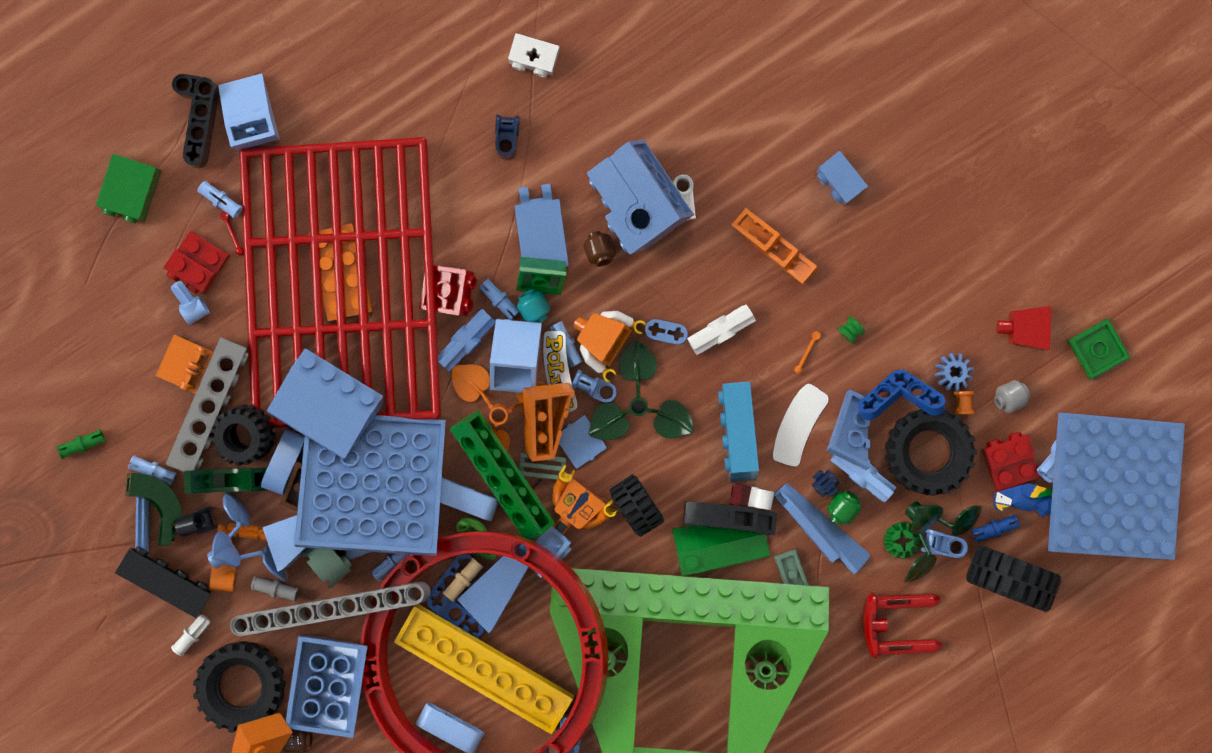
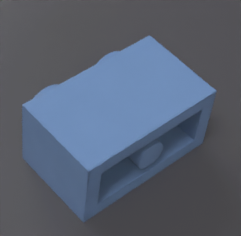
M838 151L816 169L818 173L816 175L817 179L823 186L827 185L832 192L830 194L838 204L841 202L843 206L868 187L841 151Z

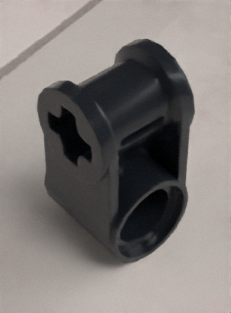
M211 506L176 519L175 529L179 536L188 537L218 528L214 524L210 512L212 510Z

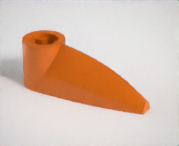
M218 525L217 532L222 531L227 534L225 525ZM227 564L219 568L212 566L210 590L234 592L237 577L236 567H231Z

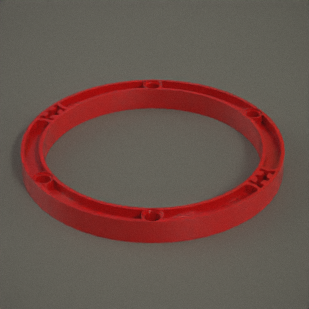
M473 531L445 536L437 539L436 556L410 554L389 573L379 588L416 582L435 565L458 555L490 553L505 556L530 567L546 579L560 594L574 619L580 638L582 651L580 687L572 710L562 727L546 744L532 753H549V747H554L557 753H569L584 737L593 723L603 699L608 676V646L604 624L591 593L580 577L559 556L530 539L499 531ZM521 544H524L527 548L525 556L519 552ZM412 561H415L417 564L416 572L411 569ZM393 591L391 594L392 600L398 603L399 595ZM373 597L371 604L376 607L377 599ZM397 608L367 613L360 644L368 646L362 685L376 723L385 737L400 753H447L429 742L415 729L405 716L395 697L388 672L387 645L390 627ZM596 629V632H595V633L592 632V633L588 634V632H587V631ZM590 641H597L598 645H591Z

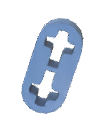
M653 319L645 326V333L648 338L665 343L682 344L688 335L683 325ZM654 323H657L658 328L665 330V334L657 333L656 336H653L649 326L653 327ZM676 328H680V333H683L684 336L675 341L673 335L667 334L668 330L675 331Z

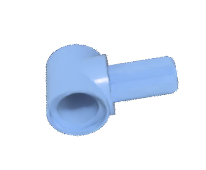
M182 281L176 282L171 286L172 292L181 303L179 311L189 325L210 313L202 298L196 295L192 296Z

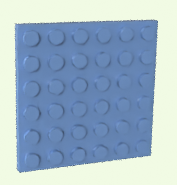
M1058 412L1048 551L1175 560L1185 424Z
M376 415L345 460L305 436L294 546L436 556L446 420H415Z

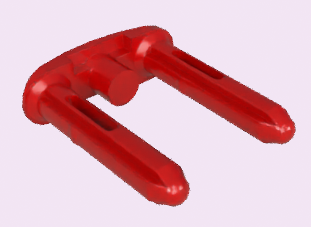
M874 593L868 595L864 603L862 629L869 655L877 659L878 655L935 653L941 650L942 643L935 639L878 642L876 633L887 632L888 625L886 618H875L876 610L934 607L940 603V597L932 593L876 596ZM908 600V603L887 604V601ZM890 646H910L908 649H889Z

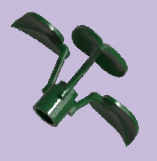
M640 341L631 343L624 350L619 362V370L625 380L636 379V397L631 400L629 410L622 413L620 407L615 403L607 402L599 405L592 415L589 435L593 438L600 440L620 438L628 431L630 425L624 416L631 413L635 416H643L646 412L658 414L654 418L653 424L656 432L662 437L677 438L693 433L692 418L688 410L680 402L666 400L662 403L660 410L648 408L647 400L640 396V379L646 380L651 378L657 368L654 354Z
M918 501L909 505L905 514L913 522L911 532L913 535L919 536L926 554L919 557L913 563L904 582H912L924 577L932 570L936 563L937 557L931 555V551L922 533L938 521L953 529L952 535H962L975 525L980 516L982 506L974 505L966 508L957 516L955 523H949L940 518L943 514L941 506H922Z

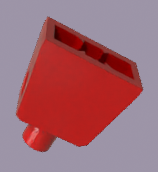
M1051 306L1010 312L1009 321H997V334H1009L1008 342L1012 345L1043 351L1050 350Z

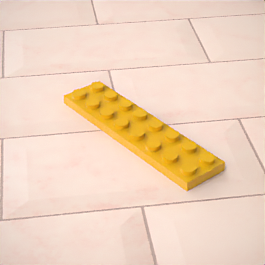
M419 604L413 607L394 643L551 735L575 696Z

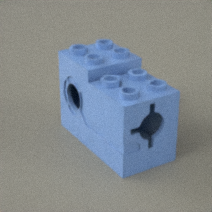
M644 139L628 141L616 150L615 154L607 157L587 172L590 178V185L595 190H598L602 196V203L607 209L612 211L605 216L609 229L616 233L620 239L622 249L630 255L645 251L694 216V213Z

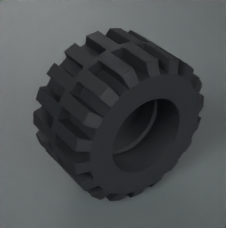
M241 405L222 413L220 418L215 420L214 424L216 426L212 427L211 433H214L211 441L216 444L213 448L215 451L219 450L220 452L218 456L221 459L227 458L226 462L229 464L235 462L236 466L242 464L245 466L267 455L270 452L269 448L273 447L275 443L272 439L276 438V433L272 432V429L275 428L274 423L270 424L269 422L270 416H265V411L261 408L256 410L254 405ZM238 424L245 426L250 432V446L242 444L237 438L236 427Z
M632 474L609 489L612 499L635 534L639 537L644 536L664 523L663 515L637 476Z

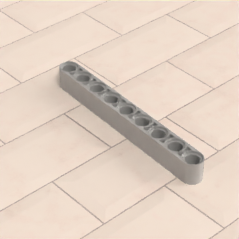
M418 581L248 612L234 617L231 620L230 629L237 636H245L412 606L429 598L430 587L427 583ZM415 587L421 591L420 599L416 598L413 594ZM393 591L399 595L398 603L392 600L391 594ZM371 595L377 599L376 607L370 603ZM349 599L355 603L354 610H351L348 606ZM328 603L333 607V614L327 611ZM306 607L312 612L311 618L305 614ZM285 611L290 615L289 622L284 619ZM263 615L268 618V626L262 621ZM242 619L247 623L246 629L241 625Z

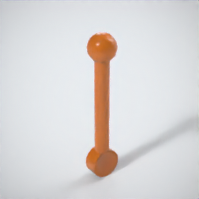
M815 331L811 334V342L799 365L794 367L796 374L802 373V367L811 349L821 337L819 332Z

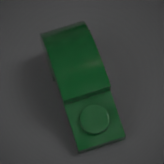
M268 467L184 471L185 494L266 491L267 489L261 488V483Z
M128 473L125 497L142 498L155 506L160 519L157 545L171 546V541L174 542L176 536V529L173 528V524H175L176 519L182 517L178 498L172 489L158 478L147 474Z

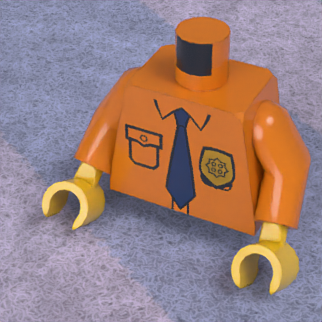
M566 465L562 467L553 487L552 503L555 506L554 511L560 515V518L553 525L556 530L563 535L571 525L578 530L581 528L588 530L602 525L606 520L619 512V508L617 510L611 508L610 505L614 502L613 500L606 504L573 478L575 470L571 474H567L564 471Z

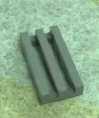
M521 453L519 470L523 476L557 480L559 475L524 471V467L561 471L562 467L566 465V458L555 456L554 459H549V461L561 462V466L525 462V458L529 457L526 453Z

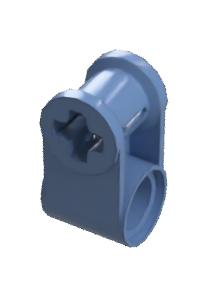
M927 529L925 531L927 533L925 540L931 554L960 558L966 554L968 546L963 539L935 530ZM954 541H959L961 544V549L957 553H952L950 550V545ZM921 547V551L926 552L925 548Z

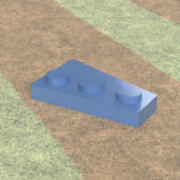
M850 389L845 394L826 451L868 470L870 468V460H868V449L870 448L868 426L870 425V420H865L860 416L858 407L859 402L865 396Z

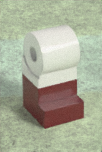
M733 483L729 503L771 510L775 492Z

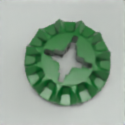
M898 522L886 530L884 546L890 555L906 559L913 556L919 549L920 538L918 535L912 534L911 524ZM901 531L905 538L911 539L905 543L904 550L901 544L893 543L896 539H900Z

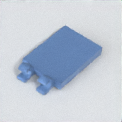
M541 185L543 198L531 200L528 187L519 188L521 204L514 205L521 257L565 261L566 267H569L560 200L552 199L551 185Z

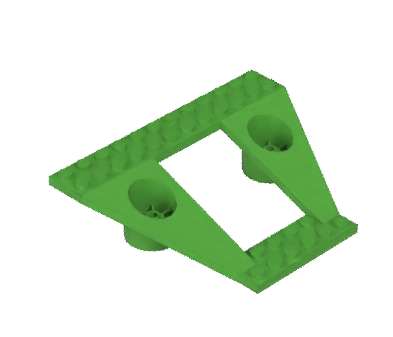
M572 568L583 581L598 607L604 624L607 644L617 648L613 652L608 650V676L612 673L613 677L607 678L600 708L591 724L602 753H709L634 747L643 621L735 627L727 753H764L829 632V587ZM552 586L550 615L579 691L582 675V651L578 630L566 603ZM593 629V630H590V631H587V632H588V634H590V633H592V632L595 633V632H596V629ZM591 640L590 644L598 645V642ZM621 651L626 661L616 660L615 655ZM764 656V661L758 663L754 657ZM767 656L774 658L776 662L772 664L767 661ZM748 660L755 666L754 670H746L745 664ZM780 663L785 672H777L776 666ZM615 665L624 666L620 673L613 669ZM747 675H753L754 681L751 682ZM775 678H786V681L780 686L775 681ZM771 684L775 688L771 690H766V688H768Z

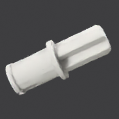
M203 614L199 615L188 629L185 628L183 630L184 634L172 645L171 649L177 655L183 656L194 642L199 641L198 637L210 625V619Z

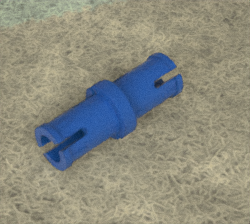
M1013 514L999 521L992 520L990 524L971 529L972 535L982 533V535L973 537L974 541L979 543L994 536L998 538L1001 537L1002 533L1019 529V522L1009 525V523L1018 520L1016 515Z

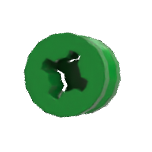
M852 316L847 319L845 325H840L837 328L839 333L852 345L856 342V338L859 335L866 333L861 324Z

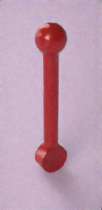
M222 212L220 218L225 221L236 247L235 253L241 256L244 253V249L240 247L229 221L230 215Z

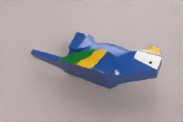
M1027 483L994 493L993 504L995 509L1000 512L1003 511V508L1012 505L1024 511H1037L1041 517L1051 514L1052 489Z

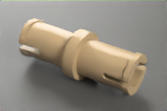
M472 558L461 573L455 575L454 581L442 593L454 602L464 588L471 585V580L484 567Z

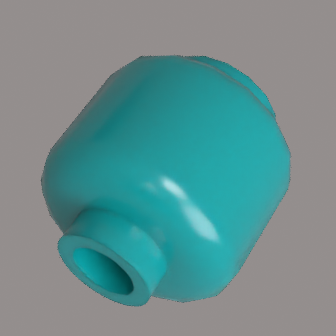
M530 289L518 297L517 308L526 322L535 321V323H541L548 318L546 314L550 311V304L541 291Z

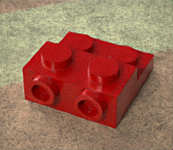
M189 231L178 250L175 249L164 269L168 271L166 275L174 281L178 282L181 279L186 282V288L193 293L198 294L200 291L206 294L230 255L194 232Z
M433 265L436 312L467 317L468 312H471L473 308V300L470 299L471 290H474L477 284L474 272ZM425 274L419 306L421 310H426Z
M1021 431L1008 435V440L1000 442V439H995L987 442V447L981 448L996 492L1040 478L1034 459L1035 453L1028 434L1022 435Z

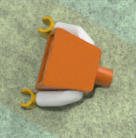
M605 311L600 315L593 313L589 320L580 316L574 323V328L581 332L577 341L581 343L580 351L586 364L597 373H602L606 382H611L606 378L607 372H613L616 375L614 369L606 368V365L610 367L631 331L635 334H642V332L636 329L638 323L646 326L644 321H633L632 317L619 311Z

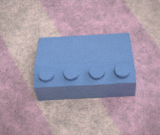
M305 348L291 367L267 412L345 460L383 406V396Z
M302 633L298 636L286 723L290 729L354 738L367 645Z

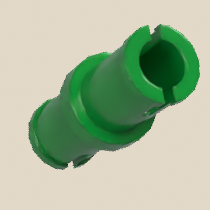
M99 429L85 436H76L75 440L58 445L56 448L57 451L60 450L58 452L60 458L65 459L79 452L85 453L89 448L106 443V439L103 438L104 434Z

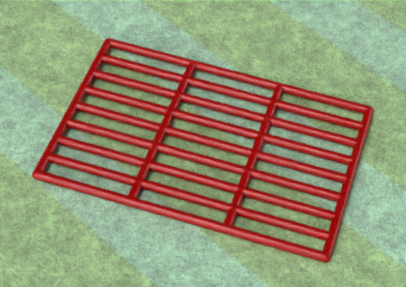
M425 137L241 149L239 151L243 207L242 222L251 405L256 406V410L261 408L257 338L270 337L274 399L282 385L281 336H293L295 363L303 352L302 335H315L316 355L325 360L324 334L337 333L339 369L349 375L347 333L360 332L362 383L372 389L369 332L382 331L386 413H377L376 415L415 420L439 419L441 407L427 139ZM405 147H418L422 228L409 229ZM396 148L400 230H386L383 149ZM373 149L377 231L364 232L360 150ZM351 151L355 232L341 233L338 152ZM329 152L333 234H319L315 153ZM293 154H306L310 235L297 236ZM284 155L288 236L275 237L271 156ZM262 156L266 238H252L249 157ZM423 237L427 319L413 320L409 238ZM387 239H400L403 321H391ZM378 240L382 322H368L365 241ZM355 241L359 323L346 324L342 242ZM319 243H333L337 324L324 325ZM311 244L315 326H301L297 245ZM288 245L292 327H279L275 246ZM253 247H266L270 328L257 329ZM427 328L431 391V410L418 411L414 329ZM391 330H405L409 412H395ZM276 417L269 420L270 424L274 423L275 428L290 427Z

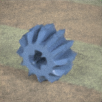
M949 353L948 359L942 356L940 360L943 365H935L937 369L941 370L934 373L935 377H942L938 381V385L946 383L945 390L947 391L952 386L954 391H959L960 385L963 388L968 387L965 379L973 380V377L967 374L974 371L973 367H966L970 360L966 359L962 362L963 354H958L956 359L954 353ZM950 368H957L958 372L956 374L958 376H951L950 372L952 371Z

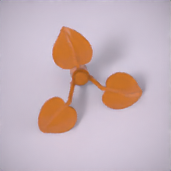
M476 364L455 365L452 370V382L456 393L467 402L476 401L480 395L483 397L490 408L489 418L494 423L492 430L506 451H508L510 446L509 434L505 430H497L498 425L504 424L507 421L508 413L512 412L516 407L521 405V412L524 414L523 393L516 392L519 401L509 408L502 404L493 405L483 392L490 385V376L487 370ZM536 382V386L547 385L542 382Z

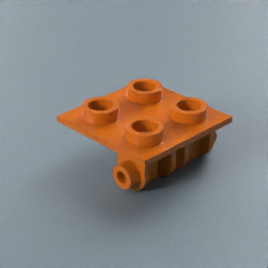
M174 334L155 376L196 394L213 351Z

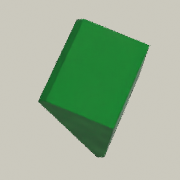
M520 257L516 291L526 292L534 289L535 291H541L543 294L561 295L566 277L565 261Z

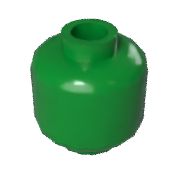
M847 490L836 493L827 507L831 515L830 519L838 525L843 523L851 524L862 509L859 503L860 498Z

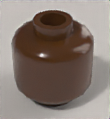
M596 231L589 234L588 239L584 242L583 248L591 264L603 267L613 261L616 249L609 234Z

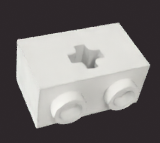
M515 33L508 62L512 65L513 69L525 71V69L532 70L534 75L546 78L547 75L553 76L560 47ZM537 53V58L534 61H530L529 56Z

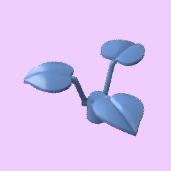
M224 492V509L228 516L236 522V527L229 535L222 531L216 533L212 551L207 554L210 564L215 568H219L224 564L238 567L242 559L262 556L266 568L273 575L286 582V568L277 571L269 546H266L264 551L260 550L239 555V552L232 544L231 538L242 525L247 527L250 524V515L246 506L238 497L229 492Z

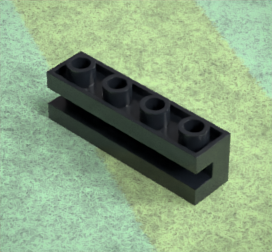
M139 546L135 549L131 547L115 574L197 618L212 593L208 590L209 586L199 580L196 583L188 579L190 575L180 569L174 571L168 568L169 563L158 557L156 560L147 556L149 552Z

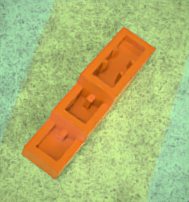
M747 208L732 223L731 226L803 286L818 270V267L803 256L798 249L783 239L777 231Z

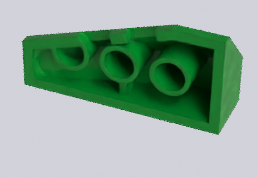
M693 525L672 529L682 576L770 556L767 537L764 534Z

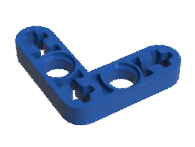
M895 370L861 399L858 405L859 414L865 420L877 418L900 396L930 415H940L946 408L945 397L941 393L905 370ZM920 389L923 391V394L917 396L911 392ZM881 392H889L891 394L887 398L879 396Z
M462 554L456 557L430 592L427 604L430 609L442 618L477 638L483 633L484 628L479 624L478 629L480 631L471 633L468 624L465 623L463 627L460 625L464 621L466 614L470 616L467 621L472 624L478 622L462 604L456 600L452 602L444 595L441 599L443 605H433L434 599L432 596L437 597L442 591L438 589L439 585L445 591L447 589L445 578L449 575L455 576L457 574L451 571V569L454 567L458 570L461 565L459 559L464 560L468 558L471 561L474 558L471 554ZM454 607L462 611V617L459 620H453L449 615L450 610Z

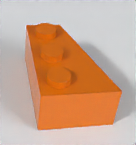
M568 383L523 388L525 453L532 462L555 458L562 436V426L569 413L570 400L575 393Z

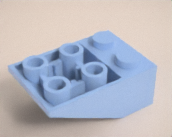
M263 74L218 85L225 128L230 146L234 150L238 151L280 139Z

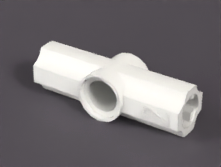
M745 304L732 311V313L726 316L723 315L709 323L706 328L690 336L687 340L695 354L698 355L713 345H719L736 335V332L756 320L751 310Z

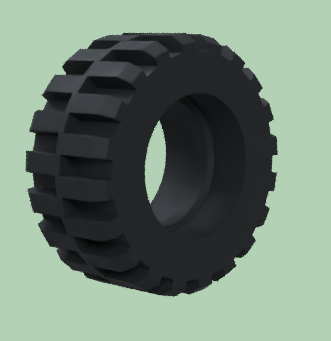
M982 545L976 548L966 575L968 583L1043 612H1048L1052 608L1062 581L1059 574Z

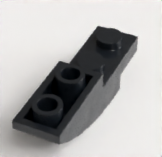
M685 501L683 524L775 535L777 512Z

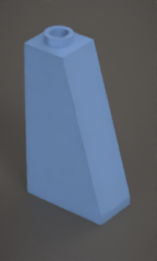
M521 544L519 552L523 556L527 554V548L524 544ZM502 556L457 600L489 633L497 624L529 567L516 560Z

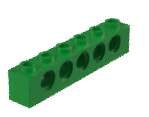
M479 410L465 416L449 428L522 537L530 540L544 534L555 524Z

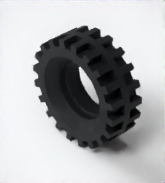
M922 409L907 413L890 430L888 442L885 443V447H887L885 459L889 463L890 468L888 469L890 473H893L896 481L904 485L906 489L920 494L936 496L937 494L949 493L954 488H959L961 486L960 483L964 479L967 480L970 475L968 473L975 466L973 462L974 455H977V449H974L973 444L975 438L971 436L969 426L964 424L959 416L953 415L947 410L936 416L930 415ZM927 430L937 431L942 434L950 447V456L946 465L940 470L931 473L922 472L916 468L909 456V447L913 438L920 432Z
M239 641L224 645L203 660V664L196 671L198 673L197 678L193 681V686H196V692L193 694V697L199 702L198 711H203L207 716L205 718L207 722L212 721L216 724L215 728H226L228 732L234 733L237 731L238 725L273 715L278 710L279 704L285 695L283 694V689L286 686V681H283V667L280 668L278 666L277 657H272L268 653L269 649L266 647L262 649L254 642L249 644L245 643V641ZM231 666H249L260 677L261 692L257 700L251 705L244 707L234 706L227 702L221 694V677Z

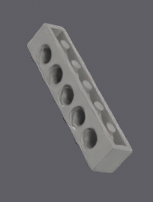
M223 337L219 338L168 456L166 465L183 472L199 470L203 461L200 455L202 450H207L211 443L209 434L212 427L216 426L214 424L215 420L220 418L218 415L220 408H226L231 396L227 392L230 386L235 387L240 374H237L236 371L239 365L244 366L248 357V353L245 352V346ZM222 359H231L233 367L230 370L221 369L220 361ZM215 379H220L224 382V387L220 391H214L210 386L211 382ZM206 400H211L214 402L215 408L211 412H205L201 407L202 403ZM201 421L205 423L206 429L202 433H197L192 428L193 424ZM186 443H194L197 446V450L192 454L186 453L183 449Z

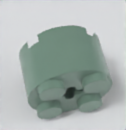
M307 548L301 553L303 558L306 555L310 558L307 563L323 582L326 580L330 582L327 585L330 589L352 571L349 568L352 566L351 561L345 554L340 556L334 549Z

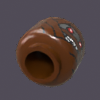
M291 729L293 733L284 745L283 750L294 753L306 752L307 748L312 746L313 732Z

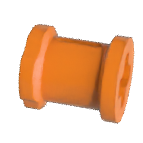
M954 391L953 395L956 396V410L954 414H974V410H972L974 391Z

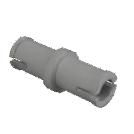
M255 576L251 584L252 591L255 590L269 594L271 598L280 597L296 602L299 595L298 587L281 584L279 580L270 581Z

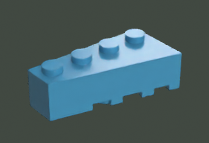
M750 382L722 384V391H718L719 405H723V413H720L721 427H725V435H722L723 449L727 450V458H724L725 471H728L729 483L756 481L759 465Z

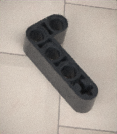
M178 74L172 80L173 90L184 98L192 99L183 159L194 168H202L207 164L220 94L219 88L209 78ZM185 81H189L188 89L185 91H181V84ZM206 85H211V92L203 95V88ZM207 107V115L199 117V110ZM199 129H203V137L199 140H196V131ZM192 155H200L199 158H195V160L191 159Z

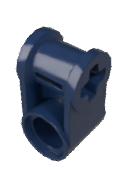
M499 114L496 115L495 146L497 154L502 159L509 160L516 155L520 116L511 118L501 117ZM504 143H510L512 149L509 152H502L500 146Z

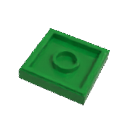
M1109 318L1067 340L1089 380L1131 358Z

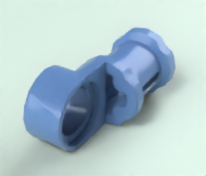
M578 370L572 383L573 389L578 388L587 392L590 397L604 403L612 402L617 395L613 384L598 377L592 378L582 373V370ZM581 381H584V382L590 384V386H588V385H586V384H584V383H581ZM604 386H609L613 390V395L609 399H603L600 396V390Z

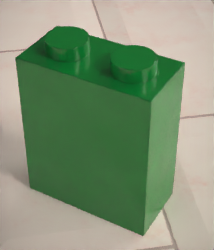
M112 154L95 206L102 208L101 213L115 217L116 213L124 215L123 220L135 224L137 220L145 222L161 170Z

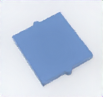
M585 415L574 423L567 424V428L562 430L559 445L576 469L589 460L593 461L597 454L607 448L602 440L589 435L591 423Z

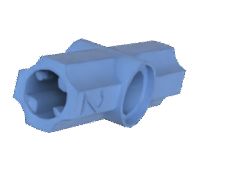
M483 309L478 311L466 326L463 325L453 335L451 342L438 355V362L450 372L465 355H469L481 342L480 339L492 328L496 321Z

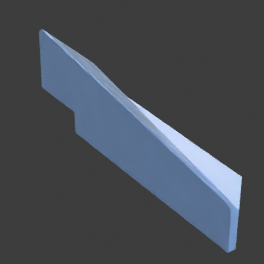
M787 483L774 493L777 500L830 562L833 563L839 558L851 573L856 574L870 558V554L791 485Z

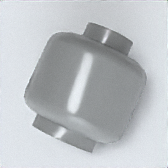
M1012 380L996 389L994 402L997 408L1002 409L1006 413H1013L1027 406L1030 392L1024 383Z

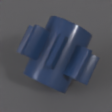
M819 470L812 477L815 482L811 485L822 498L826 494L832 497L839 491L836 486L840 482L830 470L825 473Z

